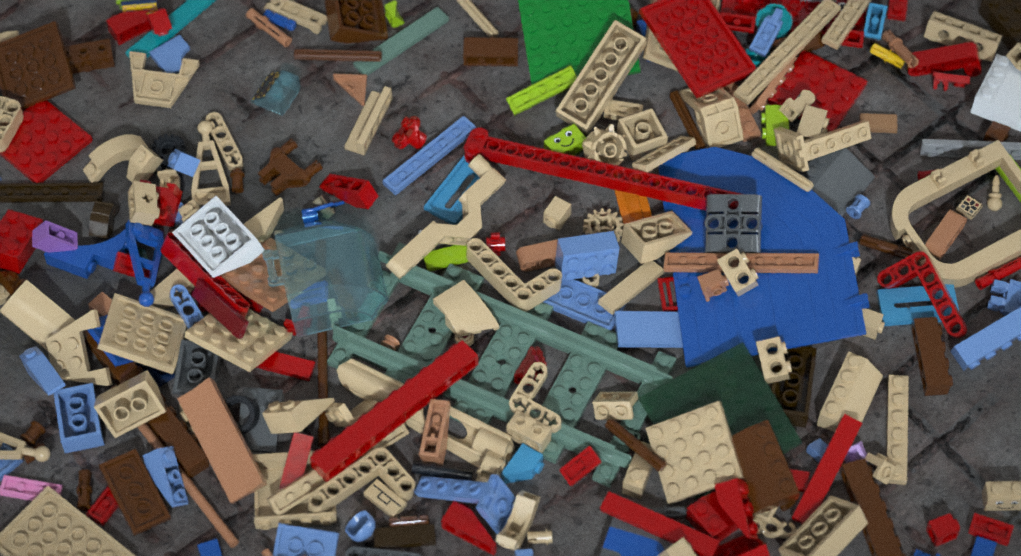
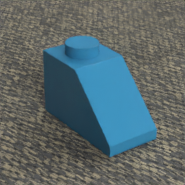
M875 3L869 4L863 31L864 37L881 40L888 6Z
M523 443L501 472L502 481L505 484L532 479L544 467L543 454Z

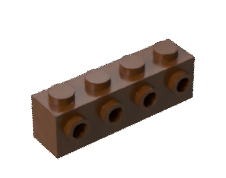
M110 39L65 46L72 74L115 67Z

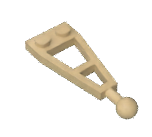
M201 121L197 128L198 132L202 134V142H198L196 155L200 163L193 176L192 199L198 203L200 208L215 196L226 206H231L229 185L214 141H210L209 138L212 125L209 121ZM204 150H211L214 161L202 162ZM217 169L222 187L198 189L201 171Z
M0 432V448L3 443L17 448L16 451L0 450V460H22L23 455L33 456L39 462H45L49 459L50 450L47 447L29 448L26 442Z

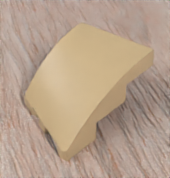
M462 280L433 299V304L445 315L446 326L457 337L478 334L482 330L494 329V331L499 329V324L490 310L465 280Z

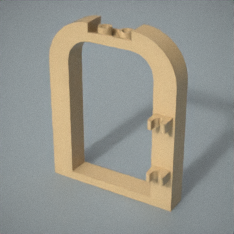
M999 140L979 150L975 149L968 156L940 170L938 168L932 171L931 175L909 185L899 193L892 207L890 228L895 240L902 237L903 243L913 250L912 254L922 251L930 256L944 284H954V288L965 286L975 281V279L986 275L989 270L997 269L1020 257L1021 229L959 262L947 264L936 260L931 255L911 226L908 215L923 205L999 166L1021 195V170ZM925 257L918 260V266L925 264ZM929 274L926 280L932 282L934 274Z

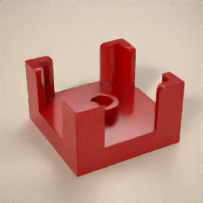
M140 180V182L152 184L148 180ZM167 183L169 188L156 186V192L159 195L157 207L160 209V214L153 224L174 227L183 192L176 184Z

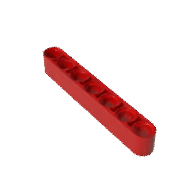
M172 232L167 233L160 249L161 253L194 286H196L198 279H204L245 318L250 304L221 275L213 278Z

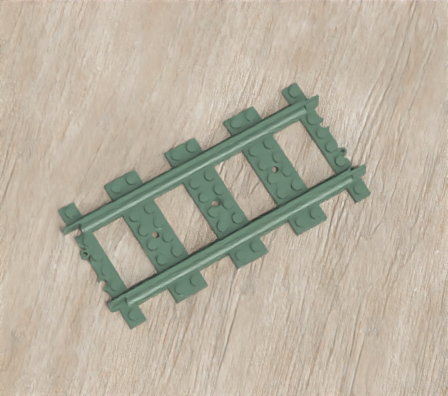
M399 242L392 255L379 251V261L387 264L406 245ZM449 264L442 277L418 266H414L401 279H398L392 272L381 271L377 278L378 284L375 282L368 284L369 293L361 306L354 310L355 315L359 318L356 320L349 318V326L346 330L336 325L333 326L332 338L338 344L327 360L329 366L338 369L339 365L355 357L385 370V375L405 383L409 378L415 377L423 367H428L432 364L437 356L442 355L454 333L446 326L445 315L433 304V299L462 280H465L485 303L500 326L467 382L461 379L440 395L456 401L453 408L488 425L493 417L508 424L514 413L510 410L509 400L504 397L515 379V371L519 369L521 362L526 358L530 347H533L535 342L539 341L570 354L542 404L543 407L558 414L562 424L558 432L551 433V441L542 453L543 459L556 464L564 448L579 454L588 446H591L602 460L601 464L597 466L592 480L609 488L614 482L620 466L623 468L629 467L632 459L628 455L630 448L615 435L611 442L607 443L575 429L605 372L610 371L640 384L637 391L638 400L632 407L633 419L622 420L620 423L621 426L640 440L641 435L638 432H640L647 417L653 414V409H650L648 405L654 404L657 406V398L661 389L669 391L673 386V377L670 376V373L677 359L658 351L651 365L617 351L619 347L617 345L616 333L588 321L583 332L579 335L548 322L553 312V306L544 302L525 312L512 305L510 306L479 293L484 283V277L453 264ZM398 283H402L430 295V298L400 349L396 352L366 339V336ZM430 328H435L436 332L430 333L428 330ZM504 360L505 364L501 365L498 362ZM574 387L576 392L570 393L569 388ZM514 403V404H515V408H517L518 406H521V405H519V404H517V403ZM532 410L530 412L532 418H537L541 415L540 411L535 412ZM449 416V418L460 422L458 419H456V418H454V417H452V416ZM555 419L553 421L547 420L549 426L557 425Z

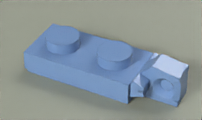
M776 8L772 16L768 15L765 17L750 45V51L766 58L782 28L783 21H781L783 10Z

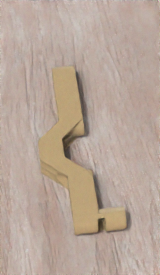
M480 154L468 165L480 179L458 199L462 203L463 220L457 225L439 224L432 221L386 264V267L398 279L404 277L438 244L465 246L482 228L481 205L506 182V179L495 168L493 169Z

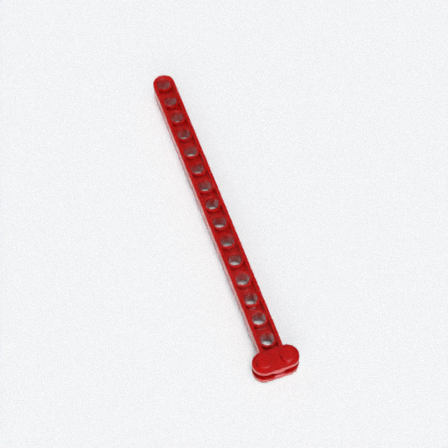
M480 127L470 132L464 145V158L469 164L480 154L487 161L705 211L707 195L740 194L489 137L488 131ZM731 202L730 209H736L739 202Z

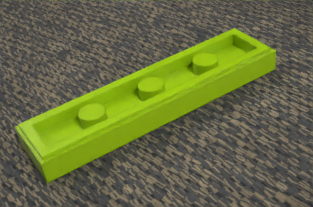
M569 66L507 97L506 101L515 116L570 88L577 79V76L572 66Z

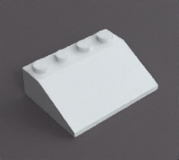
M997 54L975 96L970 113L1021 131V71L1016 69L1006 56Z
M217 196L212 198L172 232L213 278L251 263L265 251L255 236Z

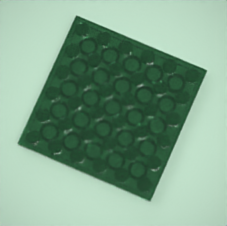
M743 342L638 398L653 425L720 401L731 436L750 426L768 420L783 454L802 444L801 439ZM715 489L698 494L694 498L697 501L715 491Z

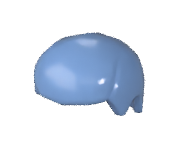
M363 510L352 517L345 527V532L356 542L364 541L372 536L375 530V520L366 510Z

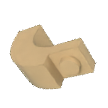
M128 134L112 138L98 146L89 155L91 161L83 171L91 183H98L112 166L121 161L129 160L140 144L148 146L141 136Z
M523 490L517 494L508 522L497 534L496 542L504 548L519 550L533 522L540 496Z

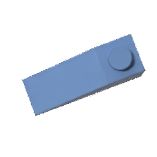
M37 346L25 350L19 356L27 373L48 396L66 386Z

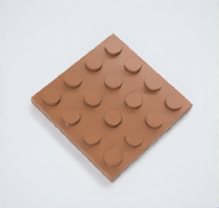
M269 238L265 243L261 244L265 251L251 263L221 275L235 290L274 312L326 277V270L274 239Z

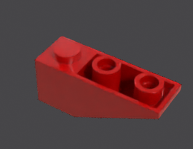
M735 478L715 484L719 505L747 538L757 540L758 526L753 519L752 513H754V509L748 498L749 488L747 483L743 479Z

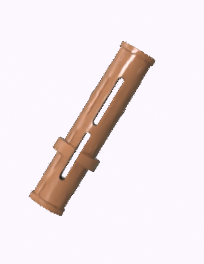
M253 8L248 10L246 17L254 22L258 29H263L284 47H288L291 44L292 38L272 24L268 17L262 16Z
M888 30V32L885 31L882 34V39L889 45V48L895 51L909 68L918 65L919 60L892 31Z

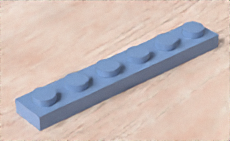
M462 116L382 180L383 185L396 196L467 139L470 132L476 126L466 117Z

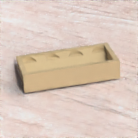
M28 280L15 291L0 309V312L47 352L46 339L76 321Z

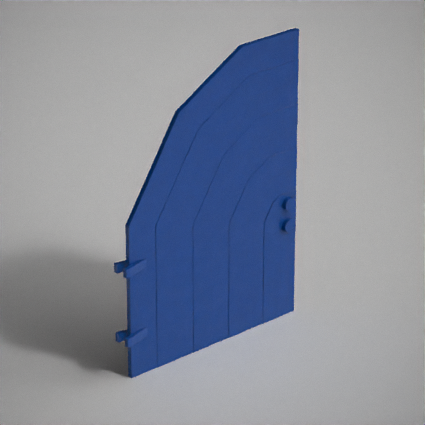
M718 147L680 153L658 166L659 175L740 194L762 195L763 227L761 230V253H819L818 273H756L759 278L756 279L758 286L738 297L729 282V286H726V292L710 297L708 302L705 300L697 278L706 274L705 272H673L686 368L759 355L756 342L774 337H780L781 342H785L786 348L791 349L867 334L862 309L870 308L867 293L859 295L852 257L860 256L858 243H849L845 219L812 189L806 192L753 156ZM663 201L664 212L673 211L692 231V235L672 248L670 253H705L706 211ZM713 220L710 223V228H717L719 221ZM732 220L729 223V228L731 229L738 226L737 220ZM750 221L748 224V228H755L757 226V221ZM737 239L730 240L728 244L730 248L736 247ZM743 276L739 282L745 284L748 282L749 277ZM771 347L768 352L777 351L778 348Z

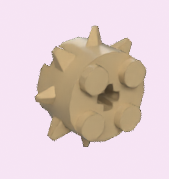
M610 124L606 130L594 127V131L582 143L585 158L619 166L624 160L623 157L627 156V153L624 151L627 149L624 140L625 135L615 133L613 124Z

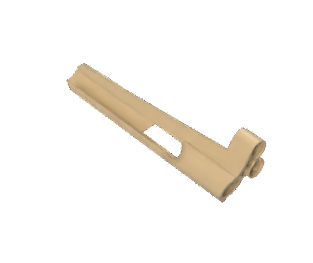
M352 358L339 365L337 369L342 386L364 401L382 402L388 398L393 390H398L404 384ZM450 406V416L458 419L464 425L467 436L464 439H459L448 434L447 450L479 468L477 470V482H488L491 474H496L501 478V472L514 454L512 436ZM423 408L404 422L406 426L423 435L426 423Z

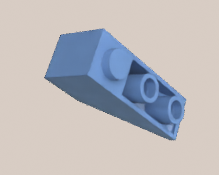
M173 446L158 448L144 454L143 458L147 472L171 507L188 505V498Z

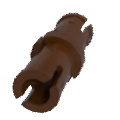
M82 469L78 472L79 483L76 487V493L78 494L77 509L87 511L90 509V494L92 493L91 471Z

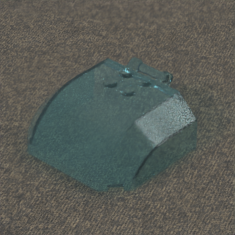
M317 221L274 231L277 250L267 249L262 253L269 275L267 279L268 285L270 287L285 286L297 337L332 330L334 325L345 327L374 320L379 308L388 302L375 239L361 228L336 221ZM276 259L280 261L282 276L276 275L274 260Z

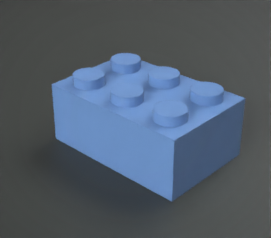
M614 231L559 238L557 241L555 266L562 273V281L582 277L589 278L595 274L609 275L616 273L619 245Z
M93 383L60 389L54 392L60 439L65 453L104 446L100 416L94 408L97 396Z

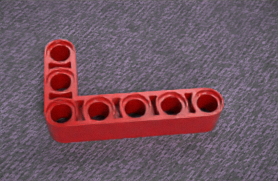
M922 251L915 252L878 274L877 281L885 289L897 288L918 276L946 331L958 339L966 335L967 326L932 259ZM925 257V264L918 266V260ZM907 266L909 268L908 273L901 275L902 268ZM929 274H934L932 282H927L926 280ZM887 276H891V282L884 284V279ZM943 291L942 298L936 299V292ZM951 307L952 313L949 316H944V310ZM956 324H960V331L953 333V327Z

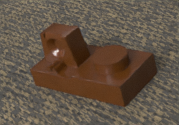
M0 271V283L11 296L27 280H20L19 276L13 271Z

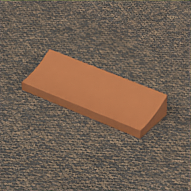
M207 378L197 387L177 398L231 504L267 485L258 464L213 379Z

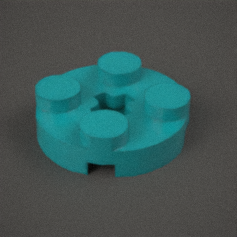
M769 4L758 12L756 28L759 30L765 17L768 15L772 16L776 8L783 10L781 18L783 24L775 40L784 38L791 30L792 16L784 6Z

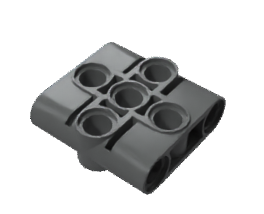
M707 195L705 253H730L735 249H738L740 253H761V230L763 227L762 195ZM738 201V207L734 210L730 209L731 202ZM713 220H718V227L715 229L710 228V223ZM732 220H737L738 226L734 229L729 228V223ZM756 220L757 226L753 229L748 228L749 222ZM737 239L736 247L730 248L728 245L730 240Z

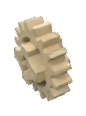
M601 208L600 212L593 210V215H587V219H584L583 232H585V235L614 231L617 242H619L620 236L623 234L624 223H622V217L617 218V212L611 214V209L604 212V209Z

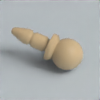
M995 175L992 181V193H989L988 196L990 198L987 201V206L992 211H998L1002 207V200L1000 199L1002 194H999L1000 181L998 175Z

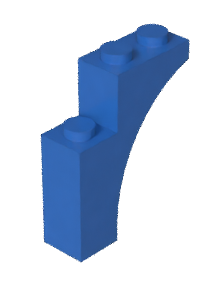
M126 229L117 236L102 243L78 245V249L72 251L45 252L46 263L86 279L95 271L97 265L113 270L116 253L119 251L127 254L129 251L126 241Z

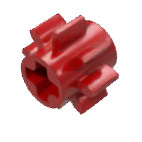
M500 232L491 233V237H486V245L497 256H501L500 251H505V237H500Z

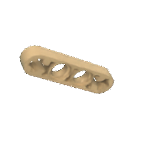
M217 112L209 113L205 120L209 121L212 125L210 134L227 168L231 172L236 168L242 169L244 166L243 158L222 116ZM212 120L217 122L218 126L216 128ZM220 132H224L226 134V136L223 138L216 137V135ZM226 146L233 147V149L230 152H225L223 150ZM234 157L236 163L238 164L235 165L234 163H232L231 158Z

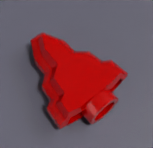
M539 346L530 347L526 358L521 362L519 369L515 371L514 382L516 384H520L532 364L541 362L547 367V362ZM542 369L538 371L535 370L536 375L533 379L534 381H536V377L539 373L543 374Z

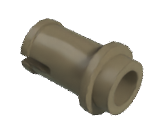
M321 195L313 201V204L317 207L327 204V201ZM331 207L319 210L323 215L322 218L325 217L326 220L335 214L334 208Z

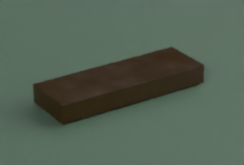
M435 524L375 528V549L436 545Z

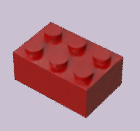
M8 209L0 221V268L20 274L36 249L32 247V230L42 224L43 219Z

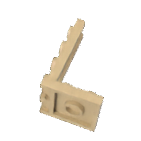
M867 120L859 121L805 141L803 134L783 127L774 129L780 162L801 172L809 170V160L871 139L869 121Z

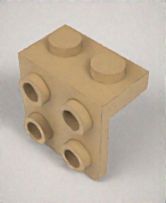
M362 401L350 411L344 403H332L325 410V415L336 427L345 428L358 421L362 414H367L371 411L378 401Z

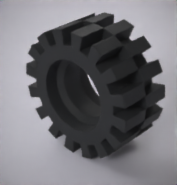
M164 134V138L159 136V141L157 139L154 140L151 150L163 159L160 164L161 168L165 169V166H167V169H171L168 166L170 155H164L162 152L167 148H174L186 153L182 138L180 139L178 135L174 138V134H170V137Z

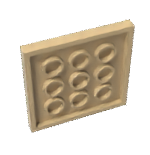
M114 293L97 349L173 374L179 356L180 343L185 334L186 324L178 314L152 305L144 307L137 300Z
M249 309L245 317L249 324L243 339H237L210 313L186 330L185 338L251 372L290 341L293 333L287 332V329Z
M720 401L646 428L652 451L667 464L665 469L659 472L668 504H673L715 489V484L735 478H744Z

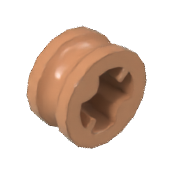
M385 335L380 345L396 351L400 343L395 337Z

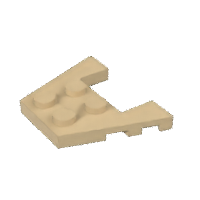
M130 51L135 104L172 108L200 65L199 60L183 58L179 74L144 70L147 59L146 53Z
M91 310L46 339L50 364L62 380L104 386L112 385L109 367L94 371L90 370L83 335L85 330L101 327L98 310Z

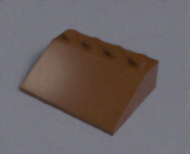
M324 0L330 41L350 44L387 40L388 33L382 0Z
M763 421L734 434L732 440L744 476L743 480L749 488L748 498L754 509L752 515L756 516L798 500L800 492L769 421Z

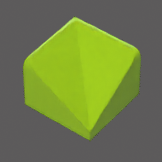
M397 1L385 4V17L393 28L403 25L404 20L398 12Z

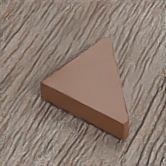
M333 74L334 80L358 103L364 106L367 75Z

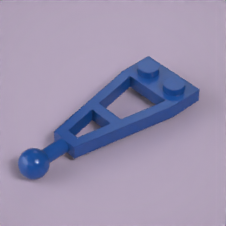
M128 220L125 224L126 241L137 285L142 286L139 303L144 307H149L154 303V296L150 293V289L155 285L162 254L160 249L164 242L163 231L141 223H131ZM136 242L155 248L152 261L139 256ZM142 268L150 270L149 278L144 277Z

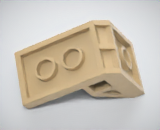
M690 88L679 91L683 100L694 109L696 122L707 148H720L744 140L737 103L734 97L726 90L720 88L700 98H696Z

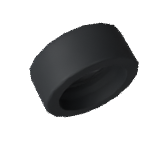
M233 395L225 400L229 410L238 402L246 404L249 408L248 421L244 425L238 426L241 433L249 432L257 425L260 411L253 399L243 395Z

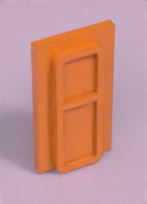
M614 190L622 223L626 224L652 216L647 197Z

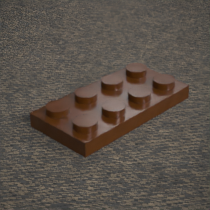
M136 449L99 465V469L133 536L171 519Z

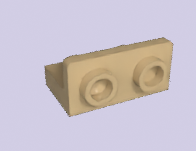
M600 392L593 400L595 418L597 420L633 419L632 407L638 400V393Z

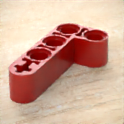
M974 42L913 52L912 54L919 60V63L916 67L912 66V68H909L907 65L910 76H922L932 74L933 72L938 73L964 68L965 74L970 77H975L982 73L979 50Z

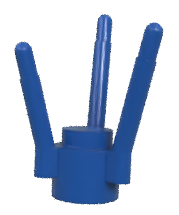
M331 202L314 208L302 209L304 224H309V228L343 229L341 225L316 223L315 221L319 220V210L343 205L345 202Z

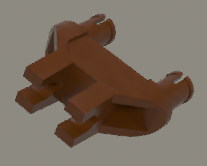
M292 138L288 139L280 147L271 149L269 164L258 172V175L261 177L259 181L263 185H266L276 177L270 183L272 187L271 192L276 196L287 188H299L308 185L311 182V178L323 169L317 160H314L305 169H301L290 160L287 155L298 148Z

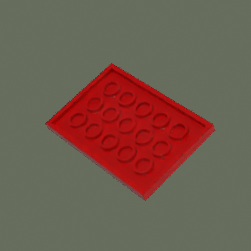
M659 0L640 8L639 14L696 98H700L750 76L757 69L710 0Z

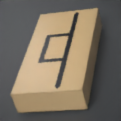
M378 479L363 492L368 500L389 517H396L407 506L403 499Z

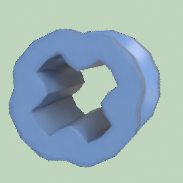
M858 194L855 196V201L846 207V212L850 217L859 219L864 209L870 206V201L864 195Z

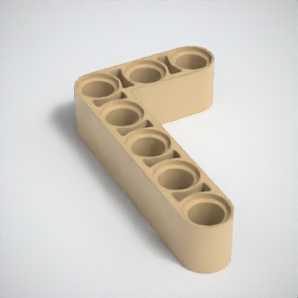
M0 96V152L8 148L24 118L20 103L17 100Z
M473 238L467 242V260L513 307L527 312L560 291L562 273L558 269H549L524 284L482 240Z
M378 447L313 491L308 497L307 510L309 513L327 512L377 476L401 499L409 501L414 495L415 481L386 448ZM382 458V459H384L385 461H381V462H380V461H377L376 459ZM367 469L369 472H362L360 470ZM392 472H393V473H396L397 475H396V476H391V475H389V473H392ZM351 480L353 483H346L345 481ZM408 487L410 490H403L401 488ZM330 491H336L337 494H333V495H332V494H330V493H328V492H330ZM314 502H319V503H321V505L316 506V505H313L312 503H314Z

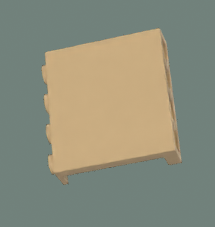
M316 450L310 451L304 475L313 470L310 457ZM288 452L253 455L267 482L266 486L254 492V523L256 529L268 530L278 527V523L301 527H310L311 525L318 524L328 526L332 523H337L336 505L327 512L309 513L307 510L308 498L282 515L275 516L267 498L279 490ZM330 491L328 493L333 495L336 494V491ZM314 502V503H312L313 505H316V506L321 505V503H319V502Z

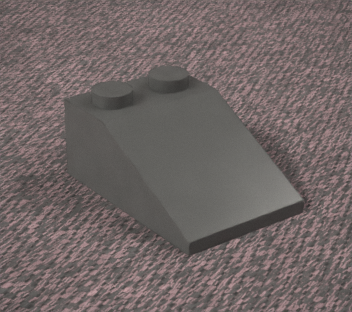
M181 340L173 394H186L209 377L216 383L222 357L192 341Z
M243 387L242 395L253 399L258 405L260 412L257 425L251 431L242 433L251 452L276 453L279 433L271 434L262 413L272 402H285L283 390ZM242 402L240 404L238 426L244 425L248 421L250 414L248 406Z

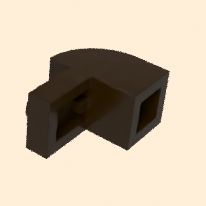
M96 201L91 211L89 235L108 238L113 233V220L119 213L120 205H115L109 201Z

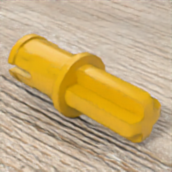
M876 43L872 45L870 53L883 59L885 63L889 62L899 69L903 67L904 61L897 54L893 53L892 49L888 50Z

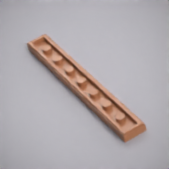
M665 253L663 269L664 272L705 273L719 269L721 273H724L717 260L728 253ZM745 253L749 260L746 263L748 268H753L756 273H818L819 253ZM733 260L730 263V267H737L739 260Z

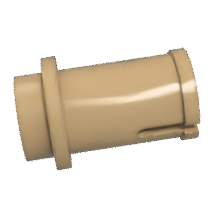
M552 530L527 532L528 545L547 543L549 545V543H553Z

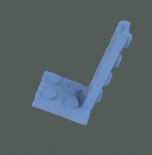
M491 474L488 482L421 476L414 491L418 497L477 503L476 509L496 534L507 524L516 499L506 484L496 474Z

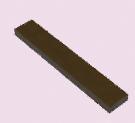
M0 183V203L102 202L104 185L103 183Z

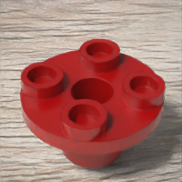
M406 116L401 122L402 127L393 135L391 140L394 146L400 150L408 144L415 149H420L425 144L427 136L419 130L420 119L417 116L410 118Z

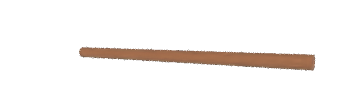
M147 423L137 427L154 450L165 447ZM178 464L185 490L231 548L235 547L239 543L237 538Z

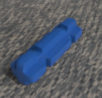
M269 9L263 14V16L269 18V21L272 20V23L284 28L287 27L286 29L294 31L297 26L296 21L288 20L287 17L276 12L274 13Z

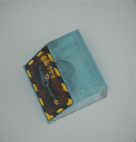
M284 70L268 74L251 99V103L283 116L300 91L299 76Z

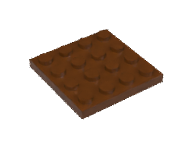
M56 21L0 42V88L3 97L17 100L22 110L76 89L59 25Z

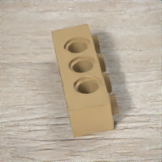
M936 11L932 13L924 37L930 41L939 42L946 46L974 42L977 44L980 59L990 62L993 61L1002 39V35Z

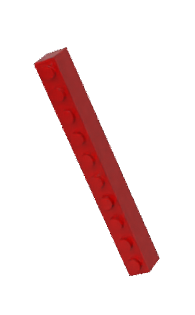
M463 340L453 344L445 354L437 356L432 364L428 367H423L415 377L406 380L398 390H393L388 398L375 404L373 409L367 414H362L353 425H348L340 435L331 438L327 445L314 451L310 457L311 467L326 482L334 478L428 405L431 399L437 398L478 366V355Z

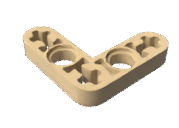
M536 362L531 365L511 396L509 407L514 414L516 411H519L532 418L530 412L533 409H538L541 415L532 419L549 427L551 433H556L562 426L560 416L532 401L548 376L546 365ZM542 369L543 374L539 373L536 377V381H534L533 379L536 375L535 370L538 371ZM526 384H532L534 390L527 393L523 391V387ZM521 401L523 407L518 406L515 408L514 402L518 403ZM555 419L557 425L549 426L547 420L553 421Z

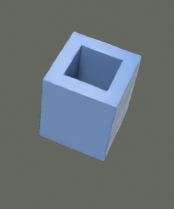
M175 149L169 156L168 166L193 177L200 160Z

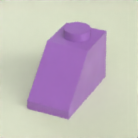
M44 221L32 230V247L48 253L78 249L77 232L49 221Z

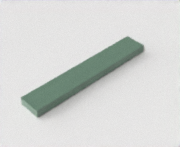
M436 7L371 50L382 52L381 62L355 61L353 62L354 67L362 75L368 76L449 22V17L439 7Z

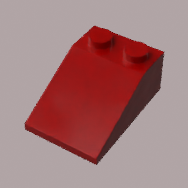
M716 491L703 496L687 507L686 519L695 530L719 541H722L739 529L719 505Z

